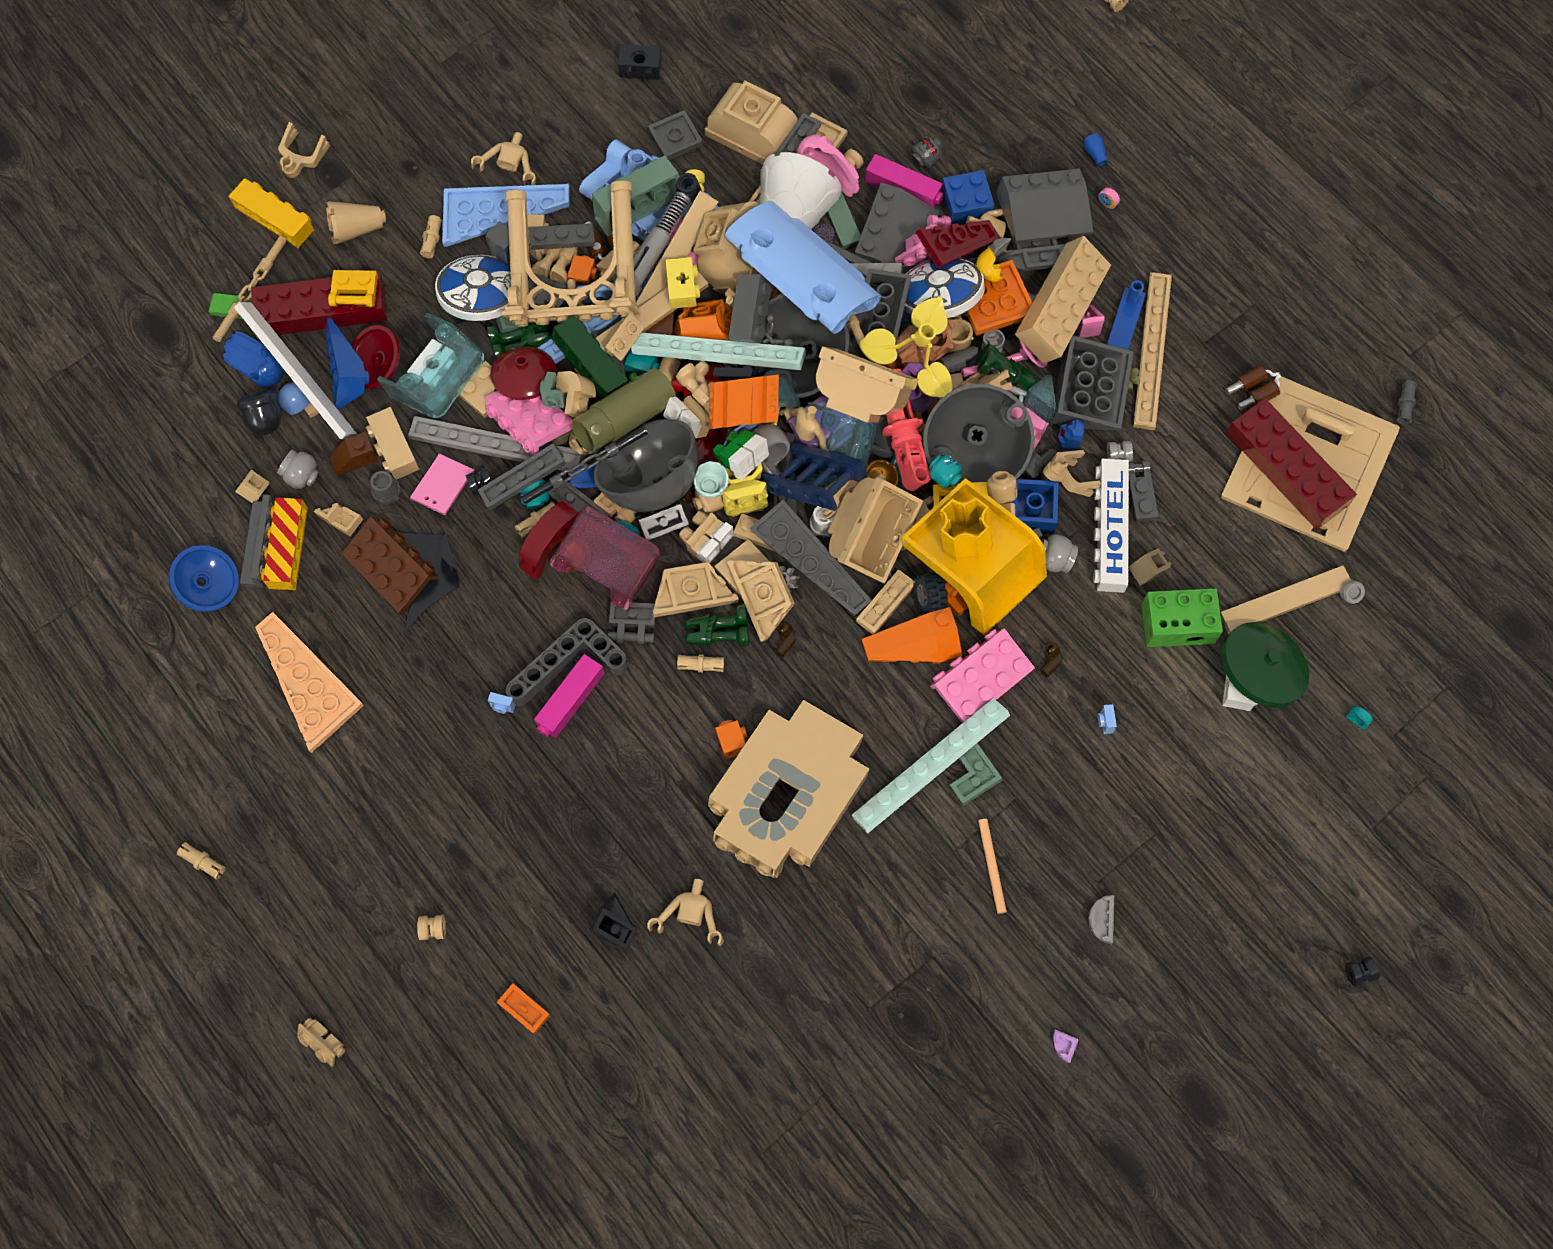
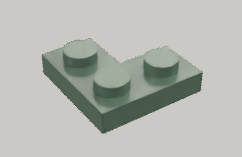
M976 743L958 758L968 773L950 784V788L964 806L1001 782L1002 777L978 743Z

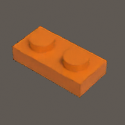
M513 983L497 1001L500 1006L534 1035L551 1016Z

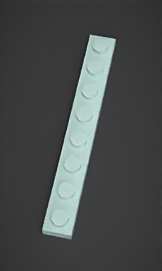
M641 333L631 347L632 353L637 355L801 370L806 355L805 348L651 333Z
M994 698L991 699L852 814L853 819L869 833L1010 716L1008 710Z

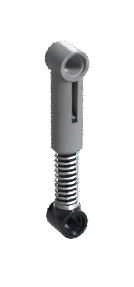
M684 173L678 178L676 196L670 202L656 227L651 228L633 257L635 298L641 294L643 282L670 240L669 233H672L671 230H674L673 227L677 224L678 217H681L680 214H683L687 205L690 202H694L699 191H702L698 179L692 173Z

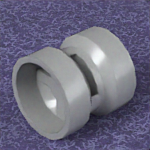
M997 329L986 332L983 336L981 350L990 343L1002 353L1005 341L1004 334Z
M1123 441L1121 444L1108 442L1106 447L1107 459L1129 460V462H1132L1133 448L1131 441Z

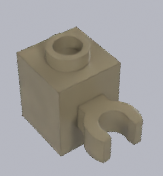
M1159 548L1145 554L1128 567L1140 586L1154 580L1171 567L1172 563L1170 561L1167 562L1163 556L1165 552L1160 551Z

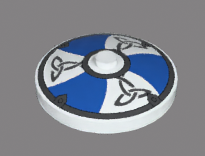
M471 255L454 260L446 265L437 276L435 290L439 304L451 315L465 320L484 321L502 316V311H505L504 307H510L508 302V287L511 286L510 265L494 256Z
M964 259L956 260L939 269L933 260L924 262L906 273L912 275L904 311L911 315L915 307L928 299L942 297L947 318L962 314L971 309L982 298L985 290L984 276L974 263Z

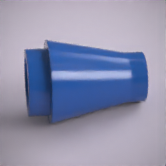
M1095 133L1085 138L1084 148L1096 165L1099 167L1106 164L1108 158L1103 137Z

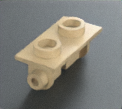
M629 313L605 345L607 349L605 353L611 357L614 355L622 361L645 326Z
M309 1018L303 1025L300 1023L297 1034L299 1041L306 1047L310 1046L321 1062H327L333 1067L335 1056L339 1058L344 1054V1045L332 1034L324 1040L322 1037L328 1033V1030L316 1019L312 1020Z

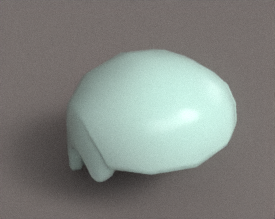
M708 461L701 464L694 478L695 490L705 498H716L722 495L728 485V473L726 468L718 462Z

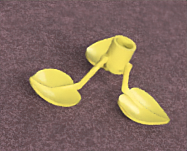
M936 297L920 303L913 310L911 322L918 330L909 338L895 345L896 340L891 332L886 329H875L860 341V348L871 361L887 365L897 359L896 349L903 347L911 341H914L920 347H926L925 369L918 373L917 379L919 380L917 384L924 394L943 398L952 391L950 373L939 362L928 365L930 349L932 347L931 341L936 335L944 332L948 322L942 297Z

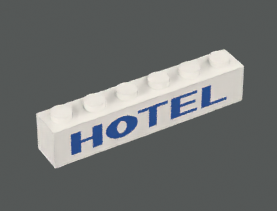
M1101 459L1100 465L1095 467V480L1100 481L1101 485L1094 492V499L1098 500V507H1095L1094 520L1098 521V528L1094 530V541H1098V549L1095 548L1094 562H1097V569L1094 570L1093 581L1097 583V591L1124 593L1128 586L1129 460Z

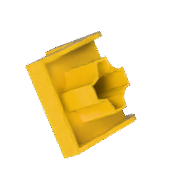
M966 478L902 536L903 546L960 593L968 605L971 625L984 636L1047 577L1045 548L1035 532Z

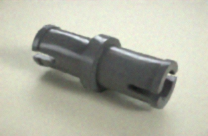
M1411 380L1402 382L1401 397L1397 403L1399 406L1397 422L1402 425H1408V423L1412 422V412L1416 406V399L1414 397L1417 384Z

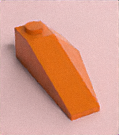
M950 607L927 613L861 640L868 661H911V663H919L921 661L941 664L955 660L960 656L962 657L958 629Z

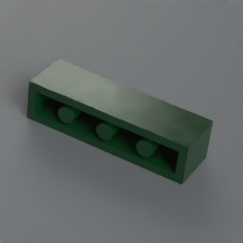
M576 316L554 327L551 339L579 374L593 382L596 395L600 399L605 398L627 384L628 380L625 373L617 368L612 357L604 352L599 341L590 335L585 324L579 321Z

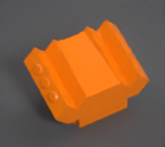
M724 299L696 303L697 306L684 307L683 313L678 316L674 324L673 336L731 341L728 337L733 307H725Z
M779 374L710 383L708 429L778 421Z

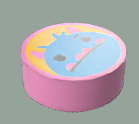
M1104 188L1098 195L1100 202L1109 209H1114L1120 202L1119 195L1111 188Z

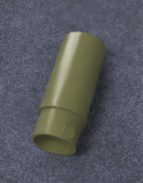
M656 368L650 369L593 404L588 411L573 419L571 427L577 441L590 453L595 452L609 442H615L663 412L669 398L676 397L673 386L660 370Z

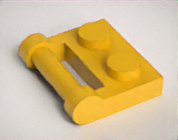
M333 270L331 292L328 298L329 305L358 304L374 307L378 279L377 272ZM339 294H366V296H343Z

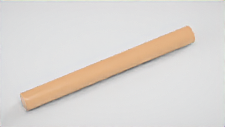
M987 819L978 820L996 910L997 914H1002L1007 911Z

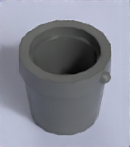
M378 471L372 475L370 479L371 492L378 503L389 505L399 499L401 487L395 478L386 471Z

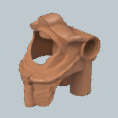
M947 319V327L944 332L936 335L931 341L932 347L928 364H932L953 349L954 346L950 341V330L954 328L953 320ZM913 324L909 325L898 336L896 345L909 338L918 328ZM911 341L903 347L896 349L897 356L903 364L901 370L908 363L924 364L926 347H920L914 341Z

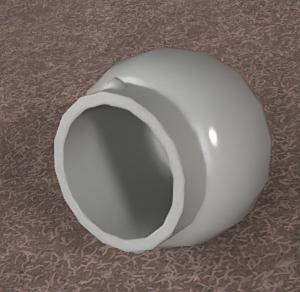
M292 449L283 460L277 474L282 476L284 482L290 487L302 489L306 485L311 486L319 471L316 470V460L310 454L296 452Z
M1053 534L1047 539H1042L1041 542L1046 553V570L1055 573L1060 571L1068 573L1076 560L1078 546L1072 544L1067 537L1059 534Z

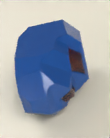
M1076 419L1061 425L1057 440L1061 449L1071 451L1079 449L1084 432V422Z

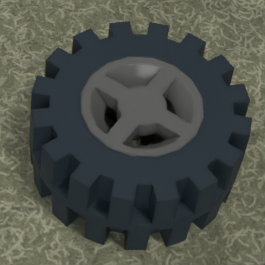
M936 572L917 576L914 580L915 583H913L915 588L913 594H915L916 606L920 608L919 611L925 615L947 608L946 602H948L946 594L948 593L945 590L946 585L943 583V578Z

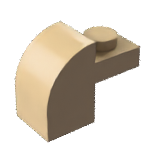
M558 372L555 390L563 391L564 397L567 398L564 414L577 418L587 411L589 398L596 397L595 386L590 379L574 372Z

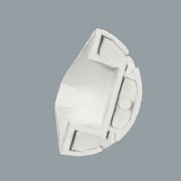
M781 152L780 156L772 154L764 161L761 169L759 203L773 201L790 217L798 218L812 229L839 200L842 187L838 178L828 174L829 169L816 160L796 153Z

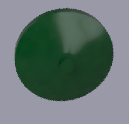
M1244 623L1236 627L1223 642L1221 659L1225 673L1234 687L1249 700L1262 706L1281 708L1294 703L1306 691L1309 683L1307 661L1298 645L1281 630L1265 623Z

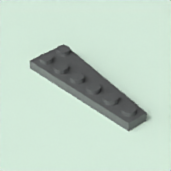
M784 500L779 502L749 528L752 533L852 615L856 616L872 601Z

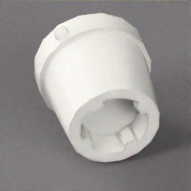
M817 506L810 518V528L816 536L821 538L830 537L832 534L828 533V530L836 514L825 520L821 512L826 508Z

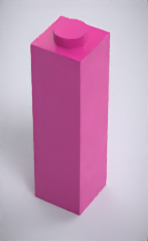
M877 154L874 155L866 169L865 182L876 187H880V184L884 183L901 188L933 208L936 204L939 205L943 199V183Z
M585 654L581 657L535 717L534 721L538 726L536 729L546 737L550 734L556 739L605 674L603 666Z

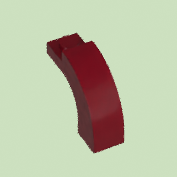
M562 500L550 508L535 524L525 539L518 555L522 558L519 568L536 580L540 578L550 552L563 536L574 529L579 512Z

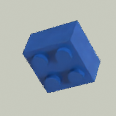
M984 170L943 178V200L947 214L951 218V225H965L968 216L980 219L985 212L994 210V202Z
M1016 479L1018 494L1017 498L1011 502L1015 504V516L1032 530L1039 528L1041 533H1054L1058 518L1059 482Z

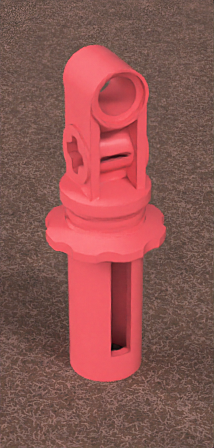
M893 369L895 371L902 373V370L900 369ZM908 399L906 406L900 412L894 415H886L888 426L884 428L882 433L883 436L891 437L892 439L891 446L895 451L903 486L909 491H915L928 483L931 477L922 446V436L918 432V429L922 427L924 422L922 419L914 418L910 400Z

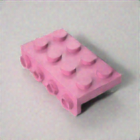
M498 391L485 396V411L487 415L498 422L501 429H505L514 441H518L524 450L532 455L539 452L540 446L572 430V419L567 414H564L565 412L560 408L544 406L542 396L528 400H515L503 396Z
M993 629L984 636L986 640L981 645L978 642L967 650L969 654L962 659L960 656L950 664L952 667L946 673L941 671L932 678L934 682L930 685L931 688L938 691L962 723L991 699L997 700L1035 669L1005 629L998 631Z

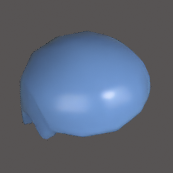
M295 382L284 385L277 396L279 406L290 415L301 412L310 403Z

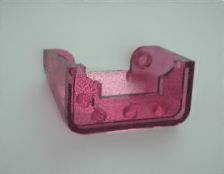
M584 507L553 554L549 565L561 573H567L574 567L611 589L610 598L613 604L628 610L653 574L660 557V551L653 543L593 508Z

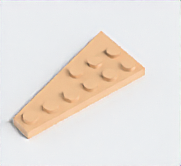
M272 612L255 628L277 674L279 683L297 720L299 729L304 736L306 745L312 753L364 705Z

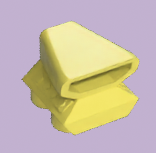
M761 463L757 467L754 466L755 469L743 480L736 478L734 472L726 468L729 480L727 488L722 495L724 510L727 515L734 517L757 512L768 506L767 485L765 482L760 481L762 475Z

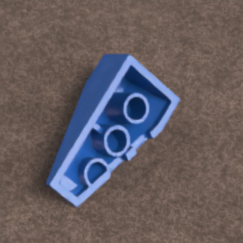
M327 318L325 336L328 357H330V376H333L334 384L332 385V394L335 407L341 409L364 393L365 384L369 383L368 371L364 370L362 360L332 318Z

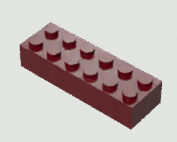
M376 271L378 279L374 307L358 304L330 306L328 298L331 292L332 277L251 287L252 304L277 335L326 329L327 318H332L337 327L387 321L385 284L379 271ZM339 294L343 296H366V294Z
M1266 398L1231 423L1227 435L1316 530L1347 508L1356 497L1357 493Z

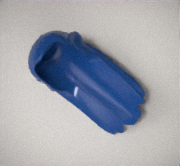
M236 331L235 334H231L232 339L227 340L224 345L226 353L223 354V357L227 364L248 376L253 382L264 389L265 387H272L282 380L284 369L265 345L243 332Z

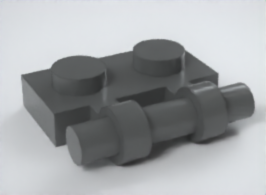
M611 602L609 625L618 626L617 632L609 631L608 637L612 641H617V643H625V641L637 642V644H645V642L654 643V633H646V628H655L656 617L653 618L652 615L655 604ZM638 627V633L625 632V628Z

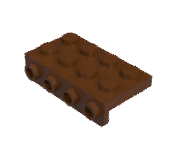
M370 517L341 554L398 613H404L430 580H436L439 576L435 572V567L429 562L424 561L420 557V552L414 547L409 546L405 542L406 538L399 532H395L391 528L392 524L383 517Z

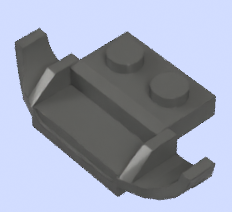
M1012 238L1014 250L1003 254L997 262L1000 264L1013 260L1016 269L1022 272L1053 268L1066 244L1057 245L1056 239L1014 243Z

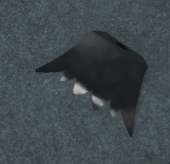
M445 532L437 535L400 533L406 538L405 542L409 546L414 547L420 552V557L424 561L429 562L435 567V572L439 576L436 580H430L414 599L407 616L406 629L430 605L460 587L457 567Z

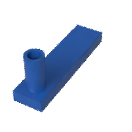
M1135 280L1131 283L1130 288L1125 287L1107 345L1126 350L1129 349L1146 293L1142 292L1144 285L1141 281Z

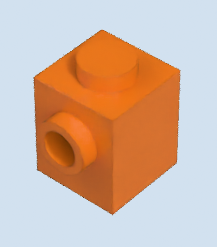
M574 255L567 279L575 280L576 289L578 286L590 285L593 281L597 280L599 270L596 268L595 259L585 255Z
M727 720L715 728L725 759L737 756L746 744L745 740H748L745 727H740L738 720L734 722Z

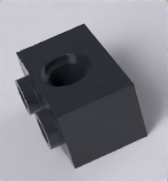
M620 45L618 59L620 77L660 80L662 66L661 47Z

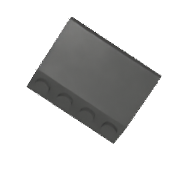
M1080 168L1002 177L996 191V196L1014 243L1093 234L1087 186Z
M881 183L857 245L855 255L872 263H896L895 257L906 251L905 240L916 234L915 232L919 228L927 227L928 216H939L940 211L901 188ZM902 263V274H906L916 265L904 266Z
M1072 336L1062 354L1050 423L1061 426L1077 419L1085 423L1084 429L1120 431L1134 351Z

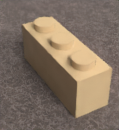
M391 407L366 417L369 423L366 429L371 439L375 437L378 442L374 444L378 455H383L386 460L382 462L385 471L389 474L392 473L396 480L418 471L419 467Z

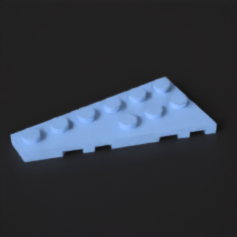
M569 184L444 189L443 246L447 247L487 234L488 230L499 221L508 227V206L505 202L506 191H525L527 193V214L545 215L570 206Z

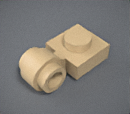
M603 493L593 501L610 514L611 517L616 513L615 519L617 521L626 520L632 523L636 518L637 512L621 508L607 499Z

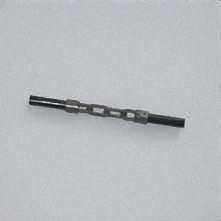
M643 426L621 440L610 443L604 447V450L585 458L571 469H566L549 478V481L521 496L524 504L553 488L560 487L578 473L599 464L606 457L616 455L620 452L619 450L647 435V430ZM595 457L597 461L590 465L586 463L587 461ZM568 473L569 477L563 479L562 475Z

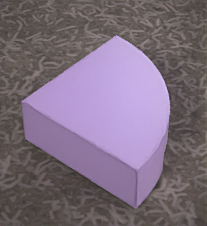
M1054 1030L1053 1045L1055 1051L1062 1060L1070 1063L1079 1039Z

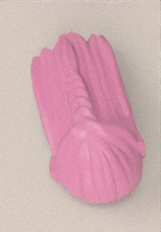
M811 135L801 141L797 154L814 159L829 169L828 174L838 178L842 192L847 197H852L853 193L855 194L859 191V176L856 169L834 147L831 140L825 136Z

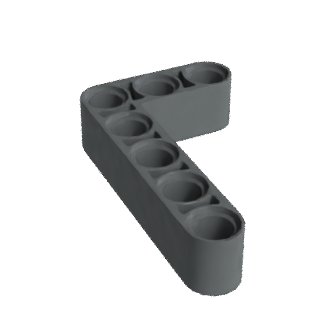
M582 618L511 680L506 687V693L508 697H512L516 706L525 705L586 649L613 675H622L626 672L628 668L627 659L624 652L593 621ZM585 628L591 629L587 635L580 634ZM604 643L607 645L603 650L596 649L598 644ZM566 644H574L571 650L563 649ZM557 659L556 664L547 665L548 660ZM614 659L622 660L621 664L617 666L612 665L611 662ZM533 674H540L538 680L530 681V677ZM518 689L523 690L520 696H512L514 691Z

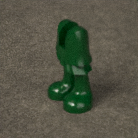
M536 322L528 323V326L504 333L498 332L495 326H487L496 359L505 351L515 347L531 346L538 348L552 337L547 332L549 330L548 325H537ZM521 339V341H519V342H517V343H513V344H510V345H504V344H507V343H510V342H513V341H516V340Z
M990 343L984 346L976 360V363L979 365L977 368L978 373L986 374L991 368L1001 372L1006 369L1008 370L1009 377L1005 380L1011 382L1012 386L1028 393L1035 390V374L1022 366L1019 361L1015 362L1012 358L1009 360Z
M745 604L739 605L736 613L731 616L718 617L716 613L713 616L708 614L685 620L684 629L700 630V632L685 635L686 644L707 646V644H712V642L735 641L739 642L742 646H749ZM739 627L736 630L715 631L716 628Z

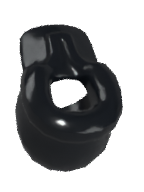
M264 390L252 396H244L237 402V408L242 412L244 425L254 434L268 435L278 429L281 424L282 411L277 402L278 394L274 390Z

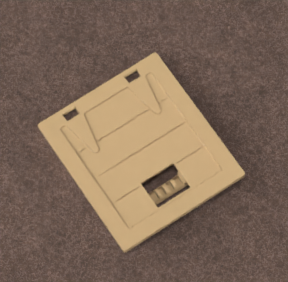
M1281 376L1279 378L1280 395L1269 400V402L1357 495L1347 508L1320 527L1326 531L1323 536L1311 531L1313 526L1242 451L1221 498L1346 552L1400 427ZM1312 422L1342 436L1339 444L1335 445L1309 434L1305 430ZM1252 498L1261 502L1260 507L1247 503L1248 499Z

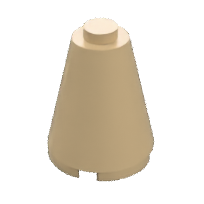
M334 201L326 202L329 231H333L334 235L331 237L333 244H339L383 227V223H386L385 212L380 210L379 206Z

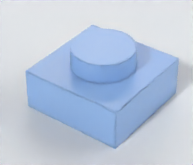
M490 692L488 702L494 711L505 714L506 711L514 712L516 705L512 697Z
M1104 705L1101 712L1098 713L1099 727H1103L1104 734L1113 733L1117 727L1113 705Z

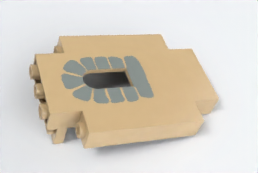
M805 700L802 701L789 721L768 710L709 796L708 806L710 810L718 816L724 815V818L713 834L715 845L723 851L734 853L739 861L745 864H752L764 876L778 878L788 855L797 864L810 867L868 776L869 768L852 759L861 745L863 734ZM779 779L799 790L778 821L767 822L761 818L759 809Z

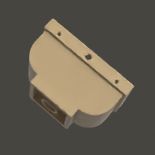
M744 81L743 84L733 83L708 117L705 136L764 164L768 156L775 155L798 119L788 107L781 104V98L747 81Z
M751 201L721 206L715 211L706 212L693 252L699 255L698 268L700 274L714 287L713 290L719 294H725L729 287L736 289L738 275L760 274L753 266L742 259L741 250L737 249L725 238L728 228L746 212L760 205L758 202Z
M823 346L819 355L821 360L816 373V383L819 390L829 398L826 407L867 423H878L881 415H894L900 412L906 406L911 391L915 390L919 380L840 349Z
M878 477L876 479L865 478L861 480L852 493L846 491L828 530V533L832 534L829 543L831 556L837 558L838 562L885 584L903 546L902 536L911 528L923 500Z

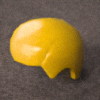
M988 247L977 258V269L983 274L985 280L993 283L1000 282L1004 275L1001 273L1000 265L994 264L996 260L994 252Z

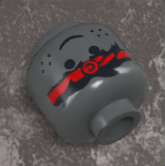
M925 136L912 147L913 153L911 156L919 167L929 168L942 157L941 148L943 146L936 137L932 139L929 136Z

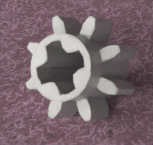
M780 566L782 575L786 576L785 580L787 581L789 591L790 588H798L796 581L800 576H795L793 573L794 568H789L786 572L785 566Z

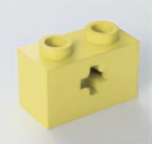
M692 257L666 260L671 309L697 306L696 298H700L699 285L694 284V278H698L697 265L692 264Z

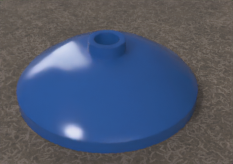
M199 545L185 549L174 559L169 570V585L174 596L184 606L195 611L211 612L223 608L234 598L239 586V574L232 559L223 551L211 546ZM197 580H203L204 586H200Z

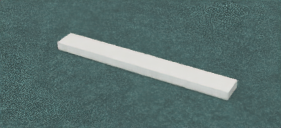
M238 302L235 306L237 312L340 439H347L357 435L355 430L254 305L249 302Z

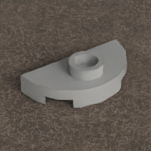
M1114 895L1104 896L1096 901L1090 909L1088 917L1089 927L1094 936L1108 944H1113Z

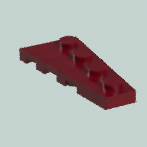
M990 220L968 222L966 225L952 224L950 227L934 226L932 229H926L925 227L919 228L915 232L938 269L993 244L995 240L1001 238Z

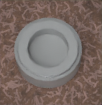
M1355 580L1346 581L1340 589L1341 598L1351 604L1360 602L1365 594L1363 584Z

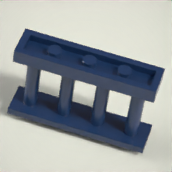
M795 443L790 447L794 460L778 476L769 473L762 475L767 485V490L770 493L832 511L838 509L833 496L849 480L860 482L868 478L861 459ZM800 466L806 467L795 480L788 479ZM816 471L823 472L811 485L805 484ZM833 475L839 476L827 490L821 488Z

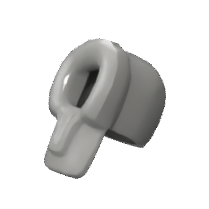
M765 423L754 429L752 433L767 439L769 456L761 462L763 472L778 476L781 472L777 468V464L789 452L790 443L786 434L778 426Z

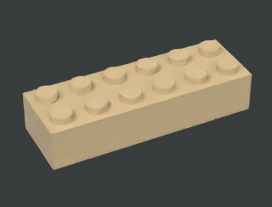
M1085 236L1066 243L1015 333L1043 364L1062 356L1111 266Z

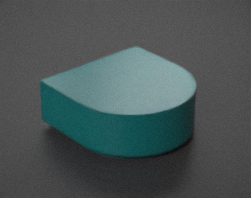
M1353 706L1345 715L1347 719L1362 730H1365L1373 721L1372 716L1358 706Z

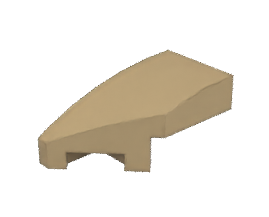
M338 503L332 504L331 508L324 510L318 508L314 511L318 517L348 536H351L364 520L359 514L346 507H341Z

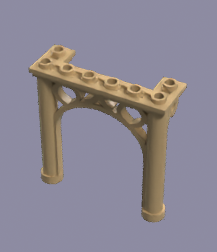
M615 181L610 184L614 245L611 264L598 280L578 289L555 288L545 284L535 275L529 259L527 193L522 190H509L505 192V202L508 206L511 286L508 287L510 307H504L505 311H502V316L517 327L528 326V323L534 322L537 325H548L549 321L562 323L573 316H576L581 322H589L591 318L600 317V320H612L613 316H621V318L625 319L629 313L633 316L640 314L635 301L630 195L633 191L631 182ZM617 269V278L614 286L608 281ZM528 275L538 285L530 293ZM603 285L612 289L613 294L609 300L598 301L596 299V292ZM543 290L550 293L551 300L547 305L537 306L534 299L538 293ZM590 293V299L595 305L579 306L580 302L588 298L587 294ZM556 295H559L560 300H565L569 307L554 308L557 304Z

